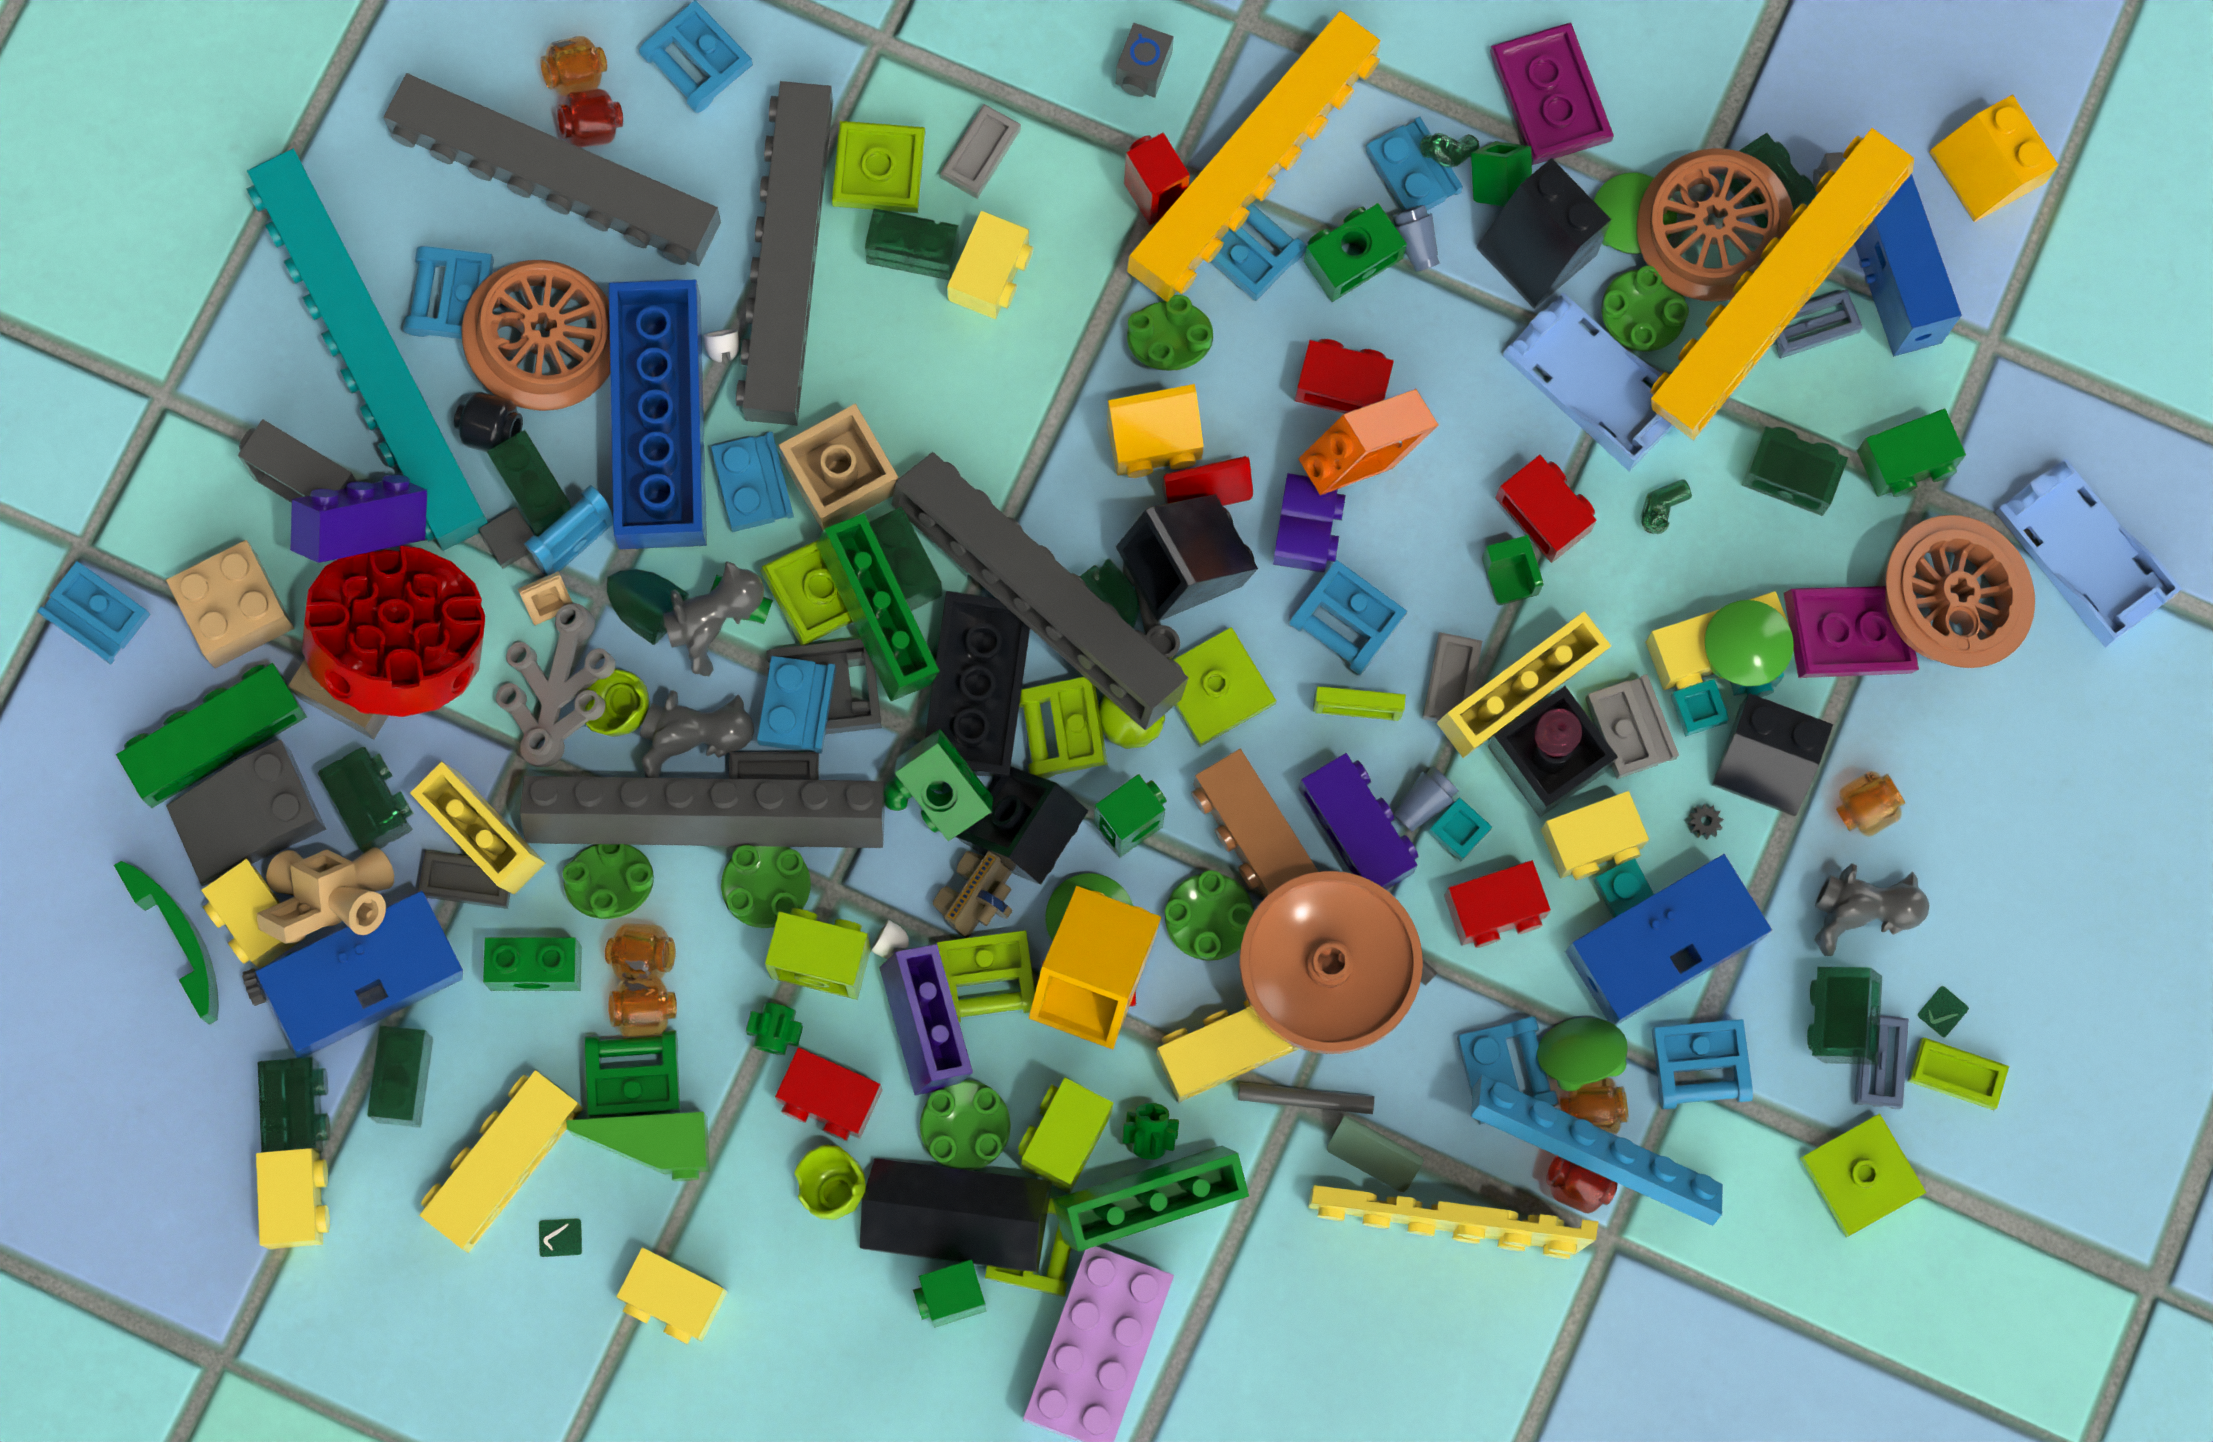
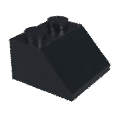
M1749 693L1739 706L1712 786L1796 816L1819 767L1833 724Z
M1011 766L1009 777H994L987 788L993 796L992 812L956 837L984 856L990 851L1001 859L1000 862L1013 874L1041 885L1054 868L1057 859L1070 839L1077 832L1088 810L1056 782Z

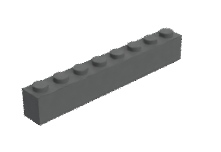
M408 73L403 78L384 115V120L391 133V137L398 143L413 148L415 144L430 150L429 153L441 162L453 164L456 161L468 167V170L480 179L491 181L492 178L507 183V187L512 192L522 197L530 198L532 194L544 199L551 209L559 213L568 215L571 211L585 217L584 220L592 227L601 231H608L609 228L624 234L623 237L631 244L640 248H647L648 245L663 251L662 254L667 259L680 265H686L689 262L699 267L721 224L718 207Z
M780 81L779 95L771 96L769 121L775 122L774 136H766L764 151L765 162H771L769 176H762L760 184V202H766L764 217L757 216L755 242L761 243L760 257L752 258L750 272L751 283H757L755 298H748L746 305V324H752L751 338L743 339L741 349V365H747L746 381L738 380L736 392V406L743 407L746 421L798 426L833 111L832 87L829 85Z
M932 452L896 480L891 505L1145 731L1181 700L1189 679L1184 674L1181 666L1176 661L1166 658L1152 646L1149 638L1143 632L1134 630L1126 623L1110 603L1101 601L1087 588L1085 582L1078 575L1070 573L1058 563L1048 548L1038 545L1024 533L1020 524L1015 519L1006 517L998 510L983 491L973 488L961 477L954 465L944 462Z
M524 776L520 817L526 843L883 848L885 818L883 781Z

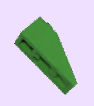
M704 1112L566 1120L567 1130L573 1136L662 1174H672V1181L698 1180L699 1172H710L708 1117Z

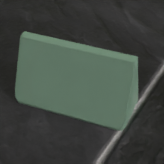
M1349 1116L1342 1118L1327 1146V1151L1400 1192H1405L1409 1188L1424 1162L1422 1156Z

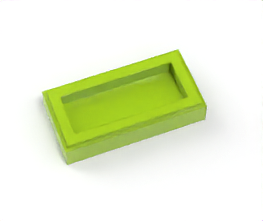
M1317 686L1314 695L1313 712L1317 714L1399 721L1405 710L1406 694Z
M1923 1037L1919 1041L1907 1082L1994 1111L1998 1108L2009 1066Z

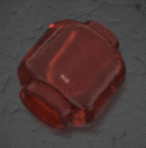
M603 89L570 92L564 98L563 104H559L557 107L559 131L563 139H569L572 145L579 148L609 144L615 138L617 128L623 126L621 105L619 102H613L609 93Z
M1557 1155L1553 1158L1546 1176L1547 1185L1550 1186L1552 1197L1556 1201L1587 1214L1596 1211L1602 1204L1608 1205L1617 1191V1182Z

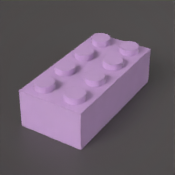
M1097 1246L1086 1249L1023 1421L1077 1442H1114L1174 1275Z

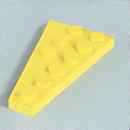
M1314 1185L1311 1189L1308 1208L1318 1210L1317 1217L1328 1220L1344 1221L1345 1214L1363 1217L1362 1224L1370 1227L1388 1229L1390 1222L1407 1224V1232L1413 1234L1434 1236L1436 1229L1453 1232V1240L1465 1243L1479 1244L1480 1239L1498 1240L1497 1247L1513 1251H1525V1247H1530V1245L1543 1247V1255L1562 1259H1570V1255H1575L1594 1242L1597 1237L1599 1222L1582 1219V1224L1579 1228L1564 1227V1220L1558 1219L1559 1217L1544 1214L1528 1215L1527 1220L1518 1221L1519 1214L1511 1210L1438 1201V1204H1432L1431 1209L1422 1208V1202L1416 1201L1415 1198L1386 1197V1201L1377 1200V1195L1373 1193Z

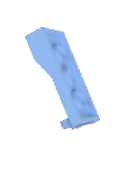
M1564 292L1546 310L1541 311L1529 323L1523 333L1504 351L1503 357L1629 472L1674 427L1652 410L1651 398L1653 394L1650 393L1651 388L1643 382L1646 380L1653 386L1662 374L1626 350ZM1582 322L1595 336L1591 335L1580 323ZM1536 366L1542 371L1544 377L1547 376L1551 379L1548 383L1533 371Z
M2067 459L2061 461L2045 474L2040 475L1995 512L2105 648L2182 590L2155 555L2120 525ZM2078 491L2083 495V497L2087 500V502L2092 506L2091 508H2090L2089 505L2085 502V500L2080 496V494L2078 493ZM2028 528L2033 534V539H2037L2041 545L2036 547L2024 530ZM2133 559H2135L2138 562V564L2147 573V575L2144 574V572L2140 569V567L2135 563Z

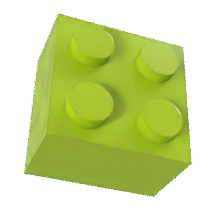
M792 908L790 914L779 912L765 961L770 978L858 1000L871 952L868 933L861 932L862 926L843 919H836L834 925L817 921V914L798 908Z
M1064 1077L1060 1087L1051 1084L1039 1107L1041 1109L1039 1115L1043 1116V1119L1038 1128L1033 1125L1028 1127L1019 1144L1018 1155L1022 1156V1170L1041 1180L1051 1181L1053 1186L1070 1194L1112 1115L1113 1102Z

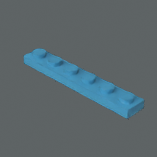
M1481 1075L1473 1086L1471 1117L1713 1226L1721 1217L1723 1184L1715 1181L1710 1176L1697 1173L1675 1163L1666 1156H1660L1642 1148L1629 1139L1618 1137L1594 1126L1587 1120L1576 1118L1554 1108L1545 1101H1539L1521 1093L1508 1084L1497 1082Z

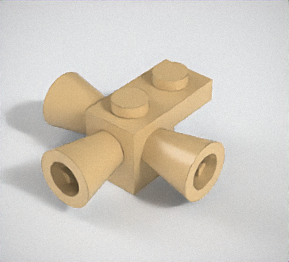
M376 847L370 848L354 861H350L328 849L305 859L293 850L280 852L272 859L266 873L267 884L275 892L294 895V897L257 913L258 928L285 944L301 941L307 934L323 927L337 925L341 921L358 935L372 933L382 923L386 912L385 900L376 891L390 889L394 884V871L388 857Z

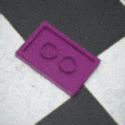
M1571 22L1491 46L1490 54L1523 143L1526 146H1531L1532 165L1613 140L1612 129Z
M1886 586L1790 589L1783 593L1788 623L1793 636V651L1798 678L1911 674L1919 670L1916 651L1903 641L1890 620L1885 598Z

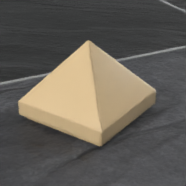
M559 571L518 589L534 626L556 617L558 610L562 606L573 603Z

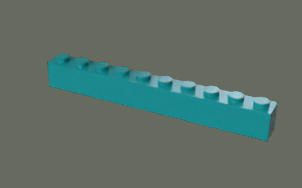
M294 148L247 170L254 185L246 189L258 212L267 209L272 221L265 224L275 246L278 248L285 244L291 257L284 260V263L295 284L304 281L310 294L302 298L314 321L321 317L323 318L328 331L321 333L329 351L333 357L339 354L342 355L347 367L340 370L348 388L352 394L360 390L366 401V404L360 406L359 409L370 430L372 431L379 427L385 441L379 443L378 446L389 467L391 468L398 464L403 475L410 479V483L427 489L425 536L427 541L430 542L437 539L444 551L479 534V528L488 522Z

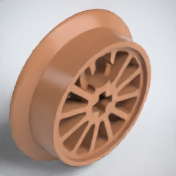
M1711 148L1698 150L1672 161L1654 177L1647 187L1640 202L1637 215L1639 247L1647 265L1653 266L1662 277V283L1673 291L1700 301L1732 300L1736 295L1733 292V288L1741 276L1748 270L1754 273L1763 262L1760 256L1768 243L1774 237H1778L1781 240L1791 226L1788 225V221L1794 213L1793 206L1781 180L1760 160L1731 149ZM1711 174L1726 175L1722 189H1720L1717 179ZM1737 178L1748 184L1731 200H1726L1732 179ZM1704 184L1711 188L1713 194L1708 200L1696 201L1695 203L1689 198L1688 192L1693 186ZM1675 192H1681L1683 204L1670 200ZM1752 192L1758 194L1763 201V204L1734 209ZM1668 210L1694 218L1668 225L1663 224V216ZM1714 213L1717 218L1725 217L1721 229H1716L1713 224L1706 226L1709 214ZM1765 214V217L1768 218L1767 228L1765 229L1737 221L1741 218ZM1691 229L1696 230L1677 248H1672L1668 242L1667 236L1669 234ZM1734 231L1759 237L1762 239V242L1755 251H1751ZM1701 238L1704 243L1697 263L1692 264L1682 258L1681 255ZM1729 240L1746 259L1735 265H1729L1724 242ZM1711 244L1718 245L1722 264L1721 268L1703 267Z
M521 261L505 266L491 274L476 288L470 297L462 320V345L473 373L494 395L509 399L516 406L539 411L563 409L591 396L603 385L610 375L609 300L599 286L582 272L554 261ZM530 286H542L544 288L542 305H538ZM551 287L565 292L555 307L549 305ZM514 291H521L530 310L509 296V294ZM571 299L576 300L582 306L571 312L560 314ZM500 304L512 311L504 312L500 315L492 313ZM587 317V320L591 322L592 329L566 324ZM536 324H543L545 331H550L548 337H541L540 331L535 330ZM512 326L520 332L521 339L518 342L510 343L509 340L503 337L500 338L497 331L501 327ZM566 337L590 340L592 347L590 352H585ZM557 346L561 347L580 363L570 370L567 369ZM529 351L536 354L534 373L523 371L517 367ZM550 353L559 374H542L543 355ZM505 357H514V358H513L511 361H508Z
M1960 515L1932 517L1908 530L1898 541L1890 556L1886 572L1885 598L1887 611L1899 636L1917 653L1950 666L1978 668L1989 666L2005 659L2026 638L2035 611L2033 581L2029 569L2018 550L2004 535L1993 527L1979 520ZM1945 551L1952 552L1955 555L1951 572ZM1926 553L1931 554L1935 570L1924 559ZM1966 559L1977 567L1972 574L1964 572ZM1917 572L1923 580L1917 579L1913 576ZM1984 574L1991 587L1980 588L1976 579ZM1913 592L1919 593L1926 597L1917 599L1916 595ZM1993 597L1995 608L1979 603V600ZM1930 608V613L1923 617L1919 609ZM1980 617L1992 622L1990 630L1980 621ZM1949 621L1955 625L1960 623L1963 630L1962 635L1956 634L1951 629Z

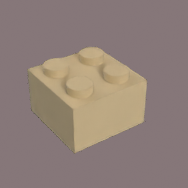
M856 403L778 445L783 464L822 531L827 527L855 517L892 497L894 494L898 475Z
M247 540L166 579L204 657L214 668L295 629L257 553Z

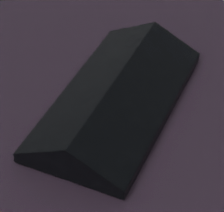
M946 591L936 657L939 673L932 684L925 738L941 729L976 776L1009 777L1030 628L998 599Z
M875 1158L866 1184L865 1193L862 1197L860 1249L960 1263L972 1260L975 1265L1038 1273L1052 1182Z

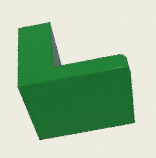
M1495 141L1471 152L1473 200L1477 203L1504 207L1519 185L1532 175L1531 146Z
M1529 535L1486 546L1482 555V561L1497 605L1501 606L1539 595L1544 583Z

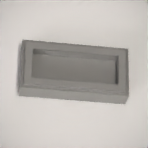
M984 104L941 171V179L978 199L1020 132L1021 124Z
M1439 632L1422 719L1438 722L1446 713L1473 694L1483 641Z

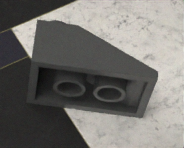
M282 740L239 758L166 805L202 886L214 882L245 859L253 864L326 830L294 756Z

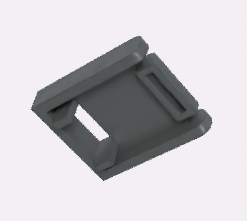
M861 639L777 648L767 651L768 662H771V656L813 661L820 665L835 664L836 674L826 734L882 728L876 671ZM866 665L870 702L852 703L848 667Z

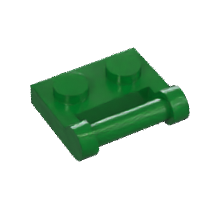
M676 1030L662 1031V1036L600 1040V1036L585 1037L587 1106L590 1118L681 1111L678 1038ZM663 1053V1065L601 1069V1059L605 1057Z

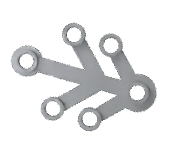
M577 603L562 606L556 614L555 625L556 629L560 632L549 680L537 663L536 652L526 643L517 642L513 644L506 654L507 662L523 674L542 704L539 720L537 721L526 706L527 696L525 692L517 685L512 683L505 684L500 687L496 694L497 704L506 712L512 714L524 733L520 745L523 758L535 767H548L557 763L564 753V740L589 720L600 718L605 711L604 699L596 692L586 689L597 680L607 678L614 672L616 666L615 659L607 651L601 648L590 651L585 658V667L568 679L577 642L587 639L595 628L593 615ZM576 615L574 621L568 624L569 620ZM526 652L525 659L517 663L519 655ZM605 658L603 666L595 669L597 662ZM516 693L514 701L507 704L508 697ZM576 697L574 703L575 710L558 721L561 708ZM595 700L594 706L590 710L585 711L587 703ZM545 739L543 746L537 749L538 744Z

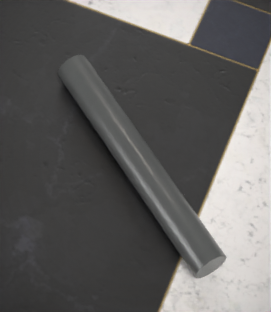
M1239 1083V1101L1373 1114L1374 1096Z

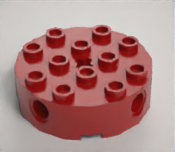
M400 546L399 551H372L340 558L326 565L308 589L302 652L312 677L333 698L354 707L361 713L405 717L435 711L462 695L479 671L485 628V613L481 606L482 598L476 584L452 561L422 548Z

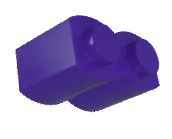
M1287 473L1273 565L1325 573L1327 561H1336L1339 536L1331 535L1333 519L1342 521L1346 495L1338 494V489L1320 495L1308 476Z

